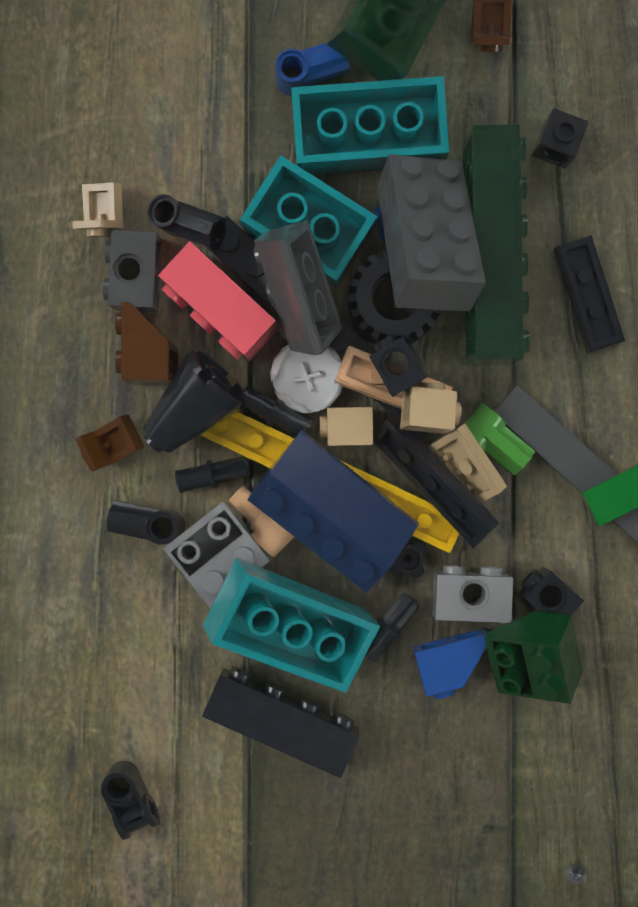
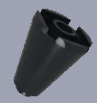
M192 349L186 355L145 423L144 431L146 435L144 439L155 451L161 452L163 450L171 453L240 411L248 403L245 392L238 382L233 387L231 386V383L226 378L229 372L215 359L201 350L195 352Z

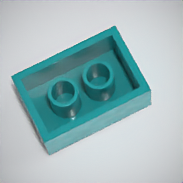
M280 155L240 218L243 230L258 238L266 231L308 220L327 282L337 288L375 228L378 216Z

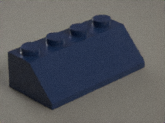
M302 430L257 482L247 499L366 593L391 568L419 525V522Z

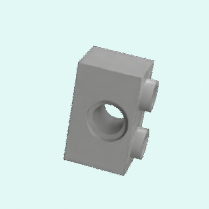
M443 565V571H434L432 615L435 620L501 623L512 621L513 577L503 573L502 567L481 566L479 573L466 572V566ZM472 583L479 584L481 587L480 597L473 602L465 601L463 598L465 587Z

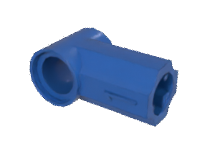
M339 38L302 51L287 49L281 52L275 63L276 86L282 93L292 96L291 87L310 86L349 73L350 66L344 44ZM293 67L298 69L301 74L295 78H290L284 75L283 71Z

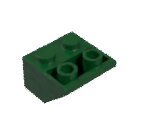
M534 611L486 633L484 639L498 693L571 704L583 673L572 615Z

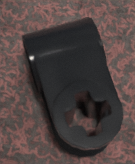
M119 761L113 764L101 784V794L112 815L116 831L123 840L131 837L132 832L148 825L152 827L158 826L160 824V816L156 803L148 793L138 768L129 761ZM122 777L129 783V787L125 789L118 788L112 779Z

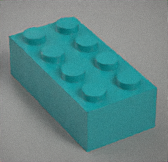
M444 76L291 87L297 166L310 174L384 169L389 154L447 159L449 155Z
M235 558L202 625L213 645L345 693L380 628V625L364 608L239 558Z

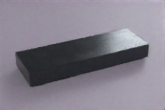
M592 235L556 246L554 252L586 352L590 353L624 342L625 338Z

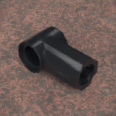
M167 194L156 196L148 205L147 216L151 224L171 236L181 237L214 250L224 239L226 219L222 216L177 201ZM174 210L173 217L167 222L168 215Z
M113 500L106 521L108 532L150 540L157 545L169 544L185 531L183 517L174 510H162L120 500ZM162 517L168 518L173 524V531L169 537L162 536L159 533L158 523Z

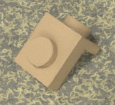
M122 183L82 184L84 220L72 221V229L86 230L87 237H109V230L124 229Z

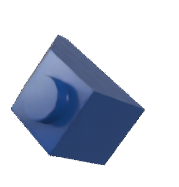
M483 628L412 646L426 697L433 695L434 699L447 698L456 693L455 689L464 687L486 649L484 637L487 632Z

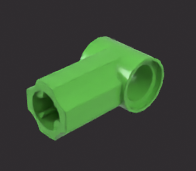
M480 403L464 422L483 451L513 476L527 465L535 453L531 447L505 426L506 422L496 412L483 403Z

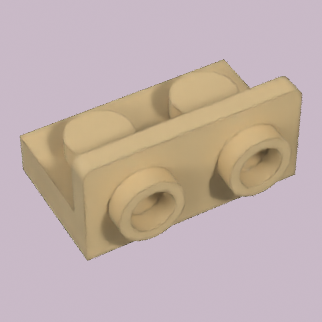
M465 423L455 430L444 434L428 446L480 503L501 493L507 487Z

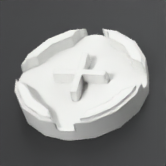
M289 345L283 347L274 358L270 371L271 382L273 381V386L276 390L274 392L278 399L284 401L288 408L301 413H313L329 407L341 394L343 386L334 383L341 364L339 355L330 346L320 355L290 351Z

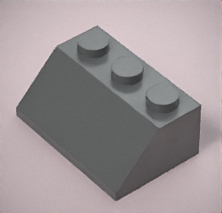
M306 220L266 231L254 240V255L259 267L263 268L267 279L266 290L268 298L272 304H275L279 315L278 325L280 334L284 339H287L290 351L310 355L323 354L342 330V326L309 221Z

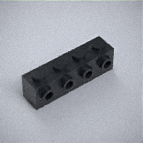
M232 667L231 670L223 668L202 717L336 777H342L359 739V729L354 726L355 721L338 712H335L332 716L320 711L321 706L304 697H300L299 701L285 695L286 690L274 683L266 682L265 686L251 680L252 675L240 668Z

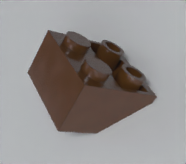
M121 302V312H116L115 315L116 334L121 335V350H117L115 354L116 373H121V380L134 385H169L179 369V348L132 303Z

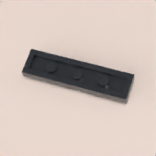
M396 413L385 420L373 437L374 443L474 549L500 523L413 431L400 429L401 418Z

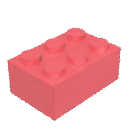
M190 241L158 275L166 284L161 290L182 310L190 306L194 311L189 316L209 335L216 330L222 336L218 342L237 361L243 355L250 362L279 330L276 320Z

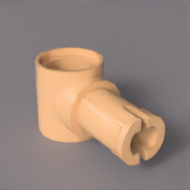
M242 486L229 499V502L251 523L249 528L253 531L251 534L255 541L269 555L275 557L294 536L249 502L247 499L251 492L245 486Z

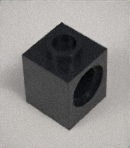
M553 108L544 121L531 156L566 169L576 157L589 121Z
M394 333L374 345L377 352L369 356L392 397L429 376L407 336L397 339ZM393 352H401L406 356L408 366L405 372L399 374L389 368L388 358Z
M542 567L539 571L537 569L532 570L521 583L523 589L519 592V595L538 612L572 615L584 602L560 578L545 567ZM553 585L556 590L554 600L548 604H542L540 601L541 590L546 586Z

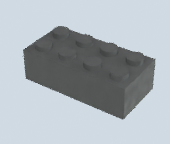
M389 154L377 184L395 307L470 312L486 281L462 161Z

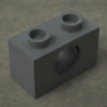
M111 231V241H106L105 262L110 263L109 278H104L103 298L108 300V306L112 309L121 311V302H130L142 312H159L160 277L158 275L161 273L162 239L157 232ZM129 264H139L140 273L138 277L133 280H125L123 276L124 269Z

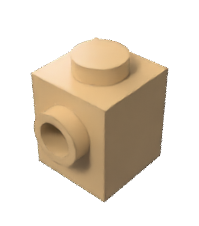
M426 382L422 384V387L412 386L403 391L400 429L441 434L455 430V425L459 424L461 418V403L457 402V391L445 390V384Z

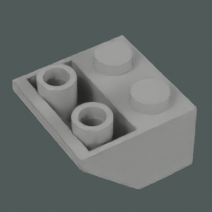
M221 502L163 548L209 608L212 607L235 558L261 568L272 558L255 541L251 534L252 531L224 502Z

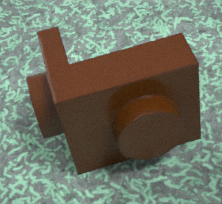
M473 0L471 42L474 45H480L481 52H501L503 45H513V36L510 35L512 0Z
M129 414L120 416L99 429L76 438L82 458L92 472L111 466L144 448Z

